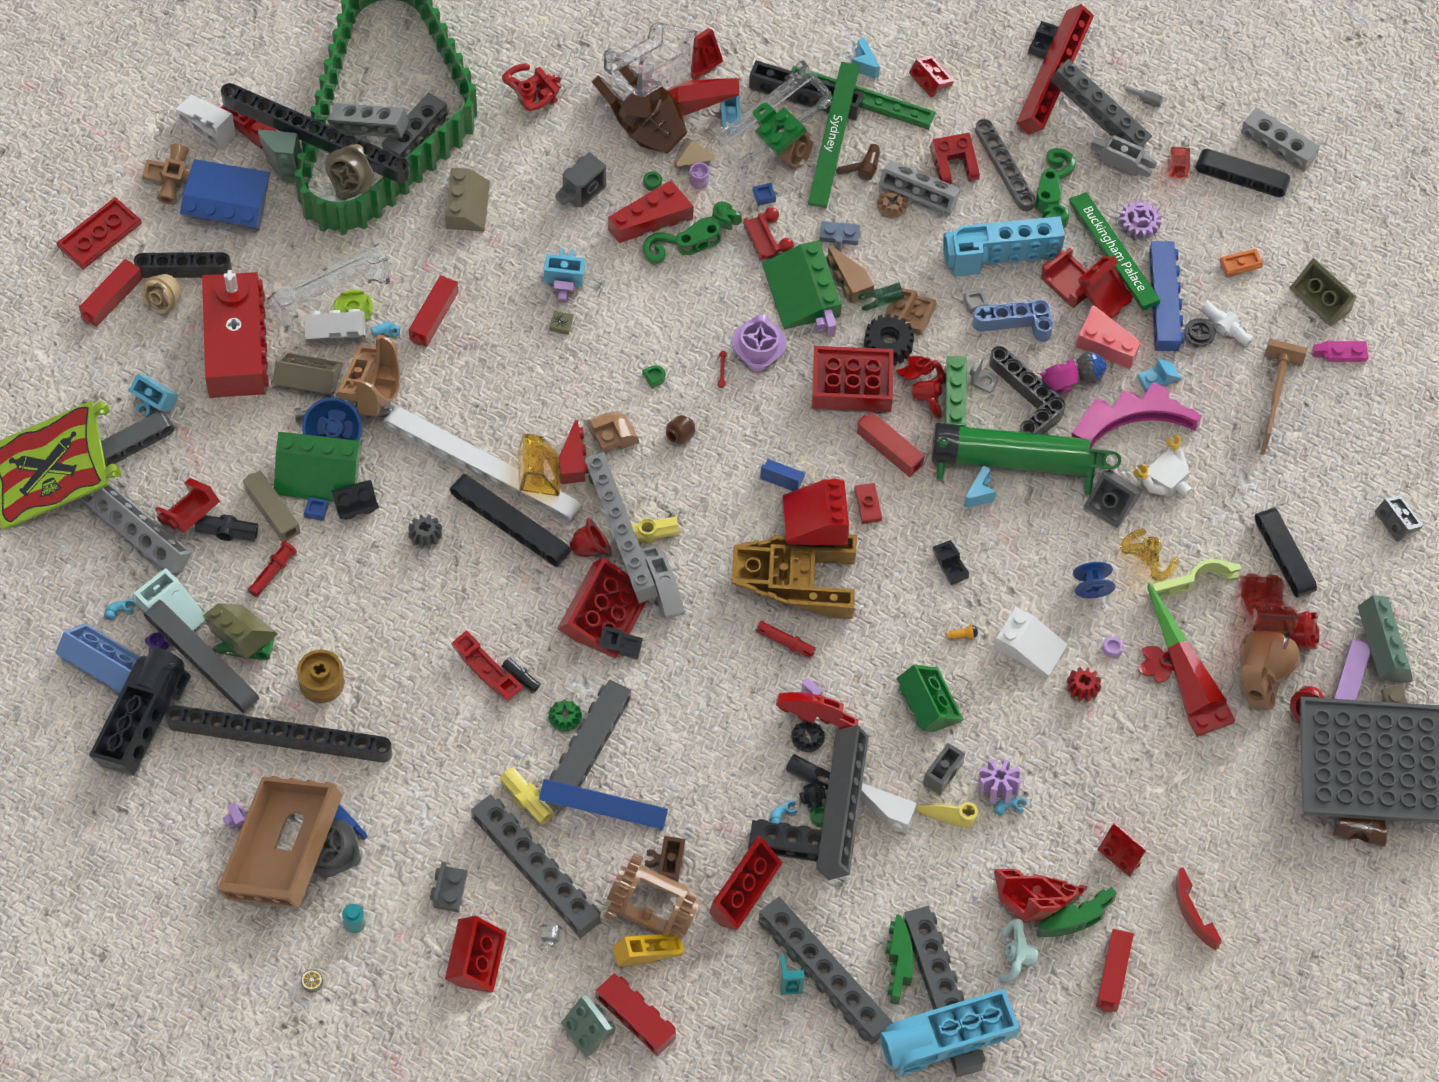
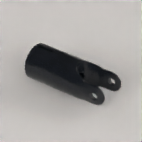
M793 754L786 766V771L810 783H818L819 787L828 790V785L820 781L817 776H824L829 779L831 772Z

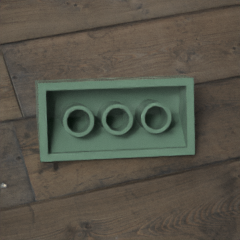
M1372 595L1357 607L1379 679L1412 682L1408 658L1389 598Z

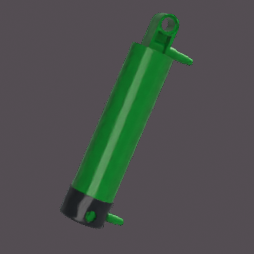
M936 423L934 427L931 460L933 463H937V479L940 480L943 479L946 463L1085 477V494L1090 495L1093 487V478L1095 477V468L1115 469L1121 464V456L1117 452L1090 449V439L965 427L945 423ZM1108 455L1116 457L1117 461L1114 466L1107 464L1106 458Z

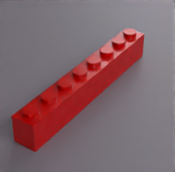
M1082 4L1066 10L1017 119L1016 124L1028 135L1045 128L1061 92L1050 79L1068 59L1074 62L1094 15Z

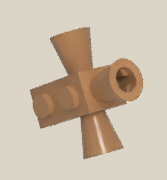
M171 144L170 158H166L165 163L146 160L142 179L163 184L157 199L166 204L176 203V188H180L182 182L186 184L190 171H185L184 162L189 148L182 144Z

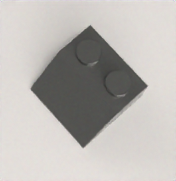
M1109 469L1101 474L1083 507L1118 528L1135 506L1143 490Z

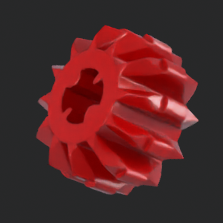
M1081 667L1077 671L1072 670L1066 681L1068 684L1066 689L1068 692H1071V698L1077 696L1079 702L1082 701V698L1089 702L1091 697L1095 699L1098 695L1097 692L1101 691V677H1096V671L1089 672V667L1085 671Z

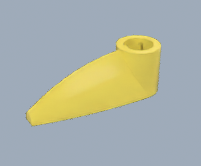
M971 802L963 803L960 807L944 804L917 806V812L963 828H970L975 825L978 815L977 806Z

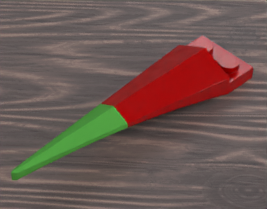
M1148 582L1147 589L1170 655L1187 719L1196 737L1234 724L1235 718L1226 703V698L1152 585Z

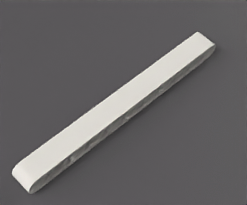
M394 406L383 421V425L389 431L564 523H570L580 508V503L571 496L401 407Z

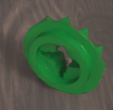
M564 699L560 702L556 701L550 707L548 718L550 724L555 729L570 731L580 724L582 713L580 707L573 701L570 702ZM564 709H566L568 714H571L567 716L566 722H564L563 716L560 715L563 714Z

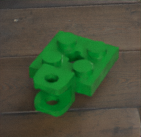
M762 103L753 110V115L760 125L755 130L756 135L777 155L807 132L805 126L785 107L776 113L775 109L768 103Z

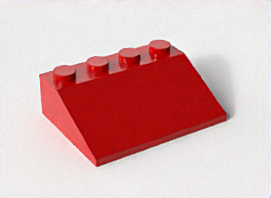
M814 346L812 409L891 412L893 402V349Z
M824 479L782 495L786 544L848 546L849 518L844 480Z
M603 557L592 563L557 629L574 641L610 657L617 658L619 654L599 646L603 626L624 630L623 633L630 634L647 601L639 603L628 574Z

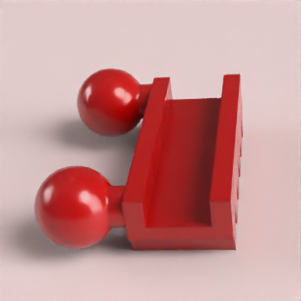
M774 207L767 208L764 214L759 213L756 218L750 220L747 218L743 219L744 229L747 230V235L753 243V248L756 249L759 260L777 255L780 251L784 253L794 248V242L790 238H783L779 244H776L766 221L773 223L778 220L779 211Z

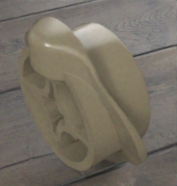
M354 144L335 150L326 160V173L339 199L355 197L367 192L371 188L374 174L361 145Z

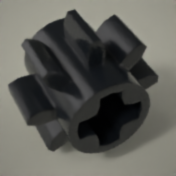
M818 783L803 786L804 792L799 793L801 803L803 805L807 804L808 808H816L823 805L822 799L827 798L825 788L819 787Z

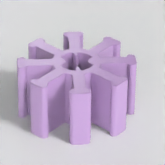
M994 759L989 760L987 769L983 766L980 768L978 780L980 796L983 797L990 793L989 802L996 804L997 796L1001 795L1004 799V804L1011 803L1012 794L1018 797L1020 792L1021 778H1019V767L1016 766L1014 769L1009 770L1010 761L1003 759L1002 767L998 768Z

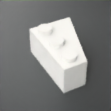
M191 94L176 108L178 121L219 150L236 136L232 113Z
M349 309L348 312L340 313V310H330L328 314H320V311L308 312L309 315H304L306 340L366 337L365 313L360 311V309Z

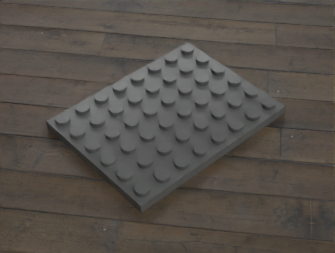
M1315 697L1300 698L1303 815L1439 824V705Z

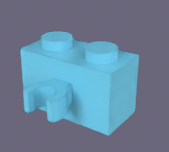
M564 248L560 249V255L546 254L544 283L554 284V280L574 282L576 287H583L585 258L575 257L574 249L571 250L570 255L564 254Z
M142 374L136 375L128 390L143 400L142 403L137 405L136 411L142 412L146 408L145 417L153 414V407L160 411L171 412L179 397V394L150 376Z

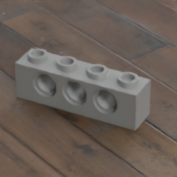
M335 103L327 119L330 126L348 134L402 138L409 124L404 108Z
M1257 107L1243 122L1241 133L1245 137L1252 139L1263 148L1276 154L1279 158L1291 163L1295 168L1305 171L1317 157L1319 145Z
M890 161L884 167L879 185L947 213H950L956 206L961 191L959 187L894 161Z

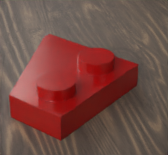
M710 28L694 37L691 78L696 80L723 62L714 32Z

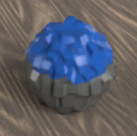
M1085 352L1076 360L1079 365L1078 373L1081 381L1095 383L1105 374L1107 364L1104 362L1103 357L1096 353Z

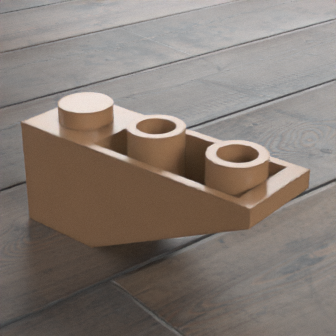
M833 246L828 247L826 261L829 267H833L837 282L842 284L844 296L848 297L851 303L873 296L874 284L867 271Z

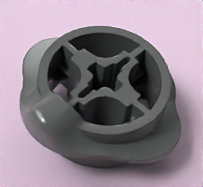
M333 820L313 872L321 877L335 876L359 865L361 862L355 832L348 823L342 820Z

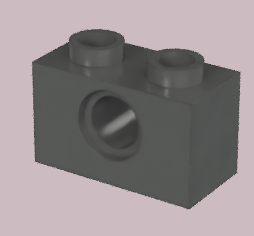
M947 743L925 773L923 785L941 795L963 765L965 753Z

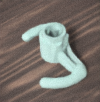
M1021 919L1010 921L1002 930V935L1008 937L1014 929V941L1007 945L1005 951L1008 960L1013 963L1008 974L1001 973L999 975V979L1003 982H1010L1015 979L1021 971L1022 964L1027 966L1034 965L1038 958V949L1026 942L1023 930L1024 924Z

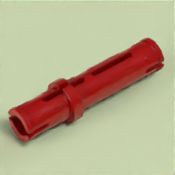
M762 620L757 626L759 629H756V633L788 647L791 652L796 651L809 659L813 657L816 650L815 646L809 645L800 640V637H793Z

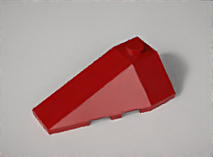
M739 79L688 80L670 87L667 91L681 105L683 116L739 96Z

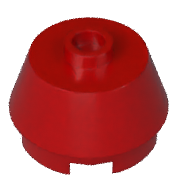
M1307 610L1290 618V625H1287V637H1290L1300 649L1306 651L1318 649L1316 643H1319L1320 628L1315 623V619H1318L1317 612H1309Z

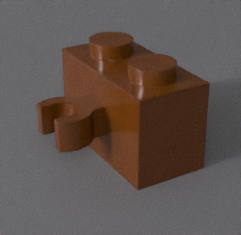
M664 836L661 854H658L655 850H647V856H651L654 859L652 861L645 860V866L653 868L657 865L659 866V874L679 882L686 839Z

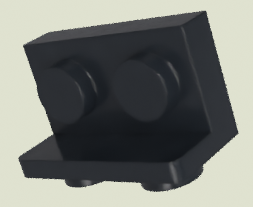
M371 479L331 490L340 519H351L355 515L369 514L379 509Z

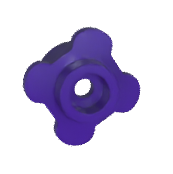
M160 632L153 633L145 638V644L149 646V651L152 647L167 650L169 644L165 642L164 636Z

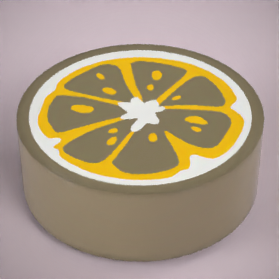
M313 969L304 972L301 976L303 989L310 993L319 991L323 985L321 973Z

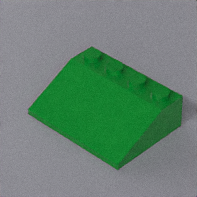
M819 240L800 244L762 263L784 329L815 323L817 318L823 317L824 310L832 309L834 318L840 317L842 304Z
M278 432L274 490L278 495L313 497L334 502L331 490L357 483L362 444L356 440Z

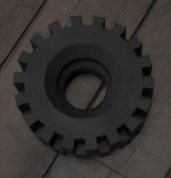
M886 314L885 318L879 315L877 320L874 318L871 320V324L867 325L864 347L893 349V366H896L897 361L900 364L903 363L904 358L908 359L910 353H912L914 330L911 329L910 323L905 324L906 319L903 317L899 320L898 315H894V318L890 317V314ZM892 335L897 338V341L886 343L882 340V336Z

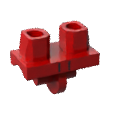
M541 67L536 68L534 75L529 77L528 80L534 82L536 88L539 87L541 89L538 91V98L542 100L548 92H552L554 96L551 102L553 104L558 102L556 96L561 88L559 85L561 82L560 76L557 74L552 76L550 73L546 75Z

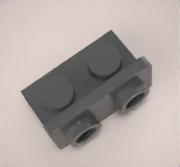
M1401 495L1384 499L1375 510L1377 516L1396 541H1401L1406 534L1419 531L1424 526Z
M446 862L441 863V867L437 868L435 872L436 888L432 887L430 900H433L434 908L459 913L468 870L447 867Z

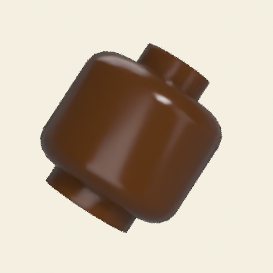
M684 415L675 417L666 426V437L675 444H684L695 435L694 421Z

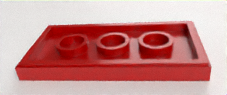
M114 197L56 244L61 251L84 270L141 225L142 221L121 201Z

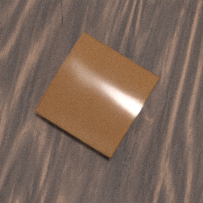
M899 287L886 314H890L892 318H894V315H898L899 320L903 317L906 319L905 324H911V329L914 330V333L923 334L937 303L935 299L918 296L914 290Z

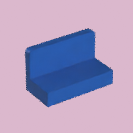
M770 459L767 460L765 465H762L760 479L791 491L798 490L805 477L804 472Z

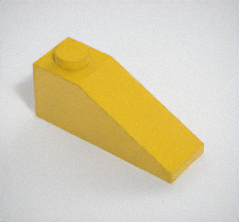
M662 934L626 936L613 946L617 967L641 965L680 956L685 953L680 935L675 937L671 934H668L667 937Z

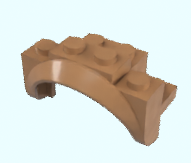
M377 335L376 347L358 346L337 391L339 399L357 401L359 414L377 417L379 412L383 411L397 396L400 387V366L395 343L385 336Z

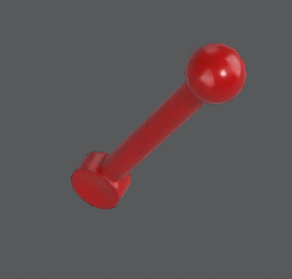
M721 351L719 353L721 367L718 387L724 388L726 385L724 366L727 353L726 351Z

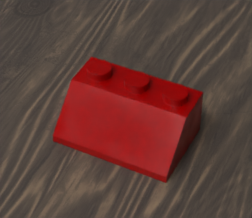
M478 916L458 919L445 979L461 988L489 993L494 992L507 932Z

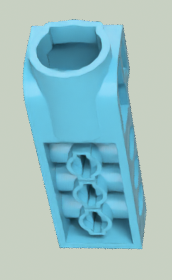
M1061 216L965 225L956 229L955 232L944 233L943 252L947 268H952L953 276L980 274L981 265L983 264L996 265L1004 262L1015 263L1024 260L1054 259L1062 251L1065 237Z
M1004 988L890 1024L885 1029V1032L880 1033V1040L889 1069H896L898 1077L926 1069L931 1063L1016 1038L1020 1028Z

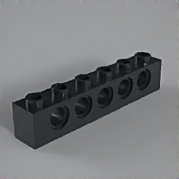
M755 61L749 76V88L826 112L830 111L836 84L761 61ZM854 90L849 119L857 120L862 108L864 93Z

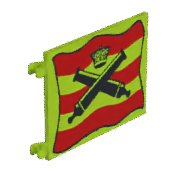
M91 400L0 440V524L3 531L109 485L108 478L121 475V468H117L116 464L105 466L96 416L108 414L110 412L108 405H105L103 401L94 405V402Z

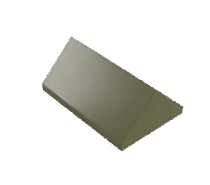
M1315 258L1309 262L1289 287L1331 326L1352 310L1356 295Z

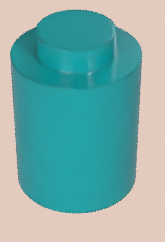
M358 904L347 905L342 911L344 927L350 933H359L365 927L364 911Z

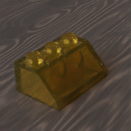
M523 433L518 451L519 491L559 496L558 453L543 436Z

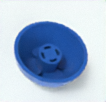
M329 397L315 402L307 410L303 418L302 432L304 435L359 441L362 434V421L358 411L349 402Z

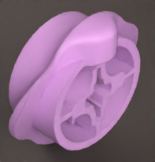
M758 314L734 332L732 347L735 353L751 370L759 372L784 354L786 338L766 315Z

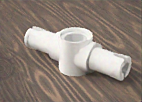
M1209 301L1202 306L1201 311L1213 320L1215 330L1219 335L1234 337L1244 347L1251 343L1253 337L1240 328V320L1236 314L1231 311L1226 313L1220 311Z

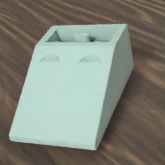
M166 568L134 592L136 604L144 612L158 600H161L193 631L206 622L203 617L205 613L182 584Z

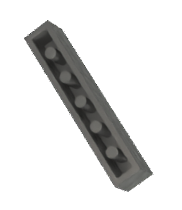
M610 679L606 685L601 686L598 692L599 698L596 702L593 701L591 703L587 719H582L578 728L580 731L577 736L573 735L569 742L570 748L567 753L564 752L559 760L560 766L557 770L554 769L552 771L550 780L578 787L582 786L631 700V689Z

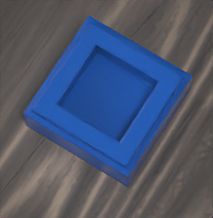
M771 183L753 186L752 191L758 206L776 202V195Z
M309 497L304 511V518L324 521L329 501Z

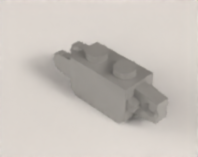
M1115 135L1110 136L1109 140L1094 137L1090 149L1096 151L1101 156L1100 161L1134 176L1137 173L1149 177L1152 174L1151 169L1157 166V162L1154 159L1145 155V150L1142 147Z

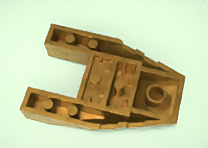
M779 535L773 536L768 540H755L734 545L731 584L791 606L828 617L853 619L855 589L814 587L815 562L855 564L857 535H848V546L786 544V537H779Z

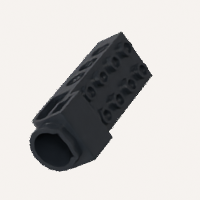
M152 647L147 656H141L136 661L89 754L99 766L132 776L135 775L172 699L180 700L191 678V675L184 669V662L178 656L167 650Z

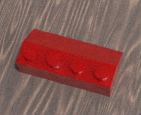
M757 836L712 902L709 914L722 927L739 929L783 863L761 836Z

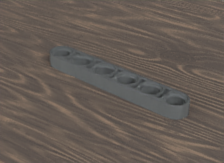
M988 119L978 120L975 133L1019 209L1022 211L1032 210L1035 204V196L994 125ZM985 125L989 130L981 131L979 127ZM995 140L997 145L991 146L987 141ZM1002 154L1006 159L998 160L996 155ZM1011 169L1014 171V174L1007 175L1004 170ZM1020 184L1023 188L1016 190L1013 188V185ZM1027 198L1030 199L1032 203L1026 205L1023 204L1021 200Z

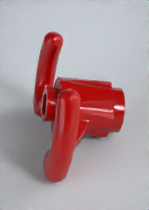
M528 63L511 67L502 75V80L516 92L518 101L527 111L541 109L551 101L554 95L552 92H548L542 100L534 103L537 99L535 83L529 80L520 81L512 77L517 72L529 70L530 65Z
M933 360L931 365L936 369L937 376L929 381H919L913 384L912 394L913 398L918 401H927L933 417L940 419L942 417V409L938 404V397L942 394L941 385L945 382V373L941 363Z

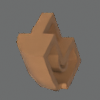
M609 412L587 420V426L594 440H597L602 452L618 446L620 449H624L639 443L631 422L623 414Z

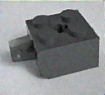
M590 152L585 156H581L574 166L564 171L563 186L556 193V200L563 206L570 202L575 207H584L606 188V165Z

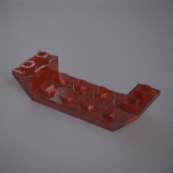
M1248 573L1246 576H1240L1241 606L1252 631L1294 633L1299 620V614L1293 607L1285 606L1282 600L1284 583L1282 578H1279L1277 575L1269 574L1267 577H1260L1257 574Z

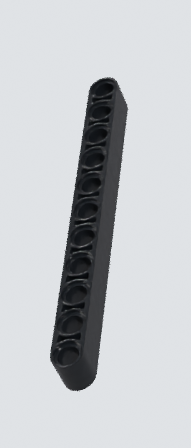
M227 83L221 87L222 103L230 110L278 131L297 133L299 140L329 153L342 149L345 146L359 144L363 147L364 154L368 155L366 158L373 172L398 183L407 182L410 178L409 162L401 156L235 84Z
M179 705L170 706L165 713L168 727L178 732L375 762H387L392 757L391 742L383 736ZM180 716L179 719L172 720L173 717ZM196 719H200V720H201V721L198 722V723H192V721H194V720H196ZM216 722L222 723L220 726H212ZM237 725L242 726V728L238 730L233 729ZM256 729H263L259 733L254 732ZM277 732H283L280 736L274 735ZM298 735H304L302 739L295 738ZM319 738L325 739L323 742H316ZM340 741L346 742L344 745H337ZM361 744L366 745L363 749L357 748ZM379 748H387L384 752L378 751Z

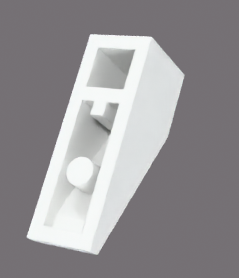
M862 783L860 799L892 830L907 833L915 814L917 803Z

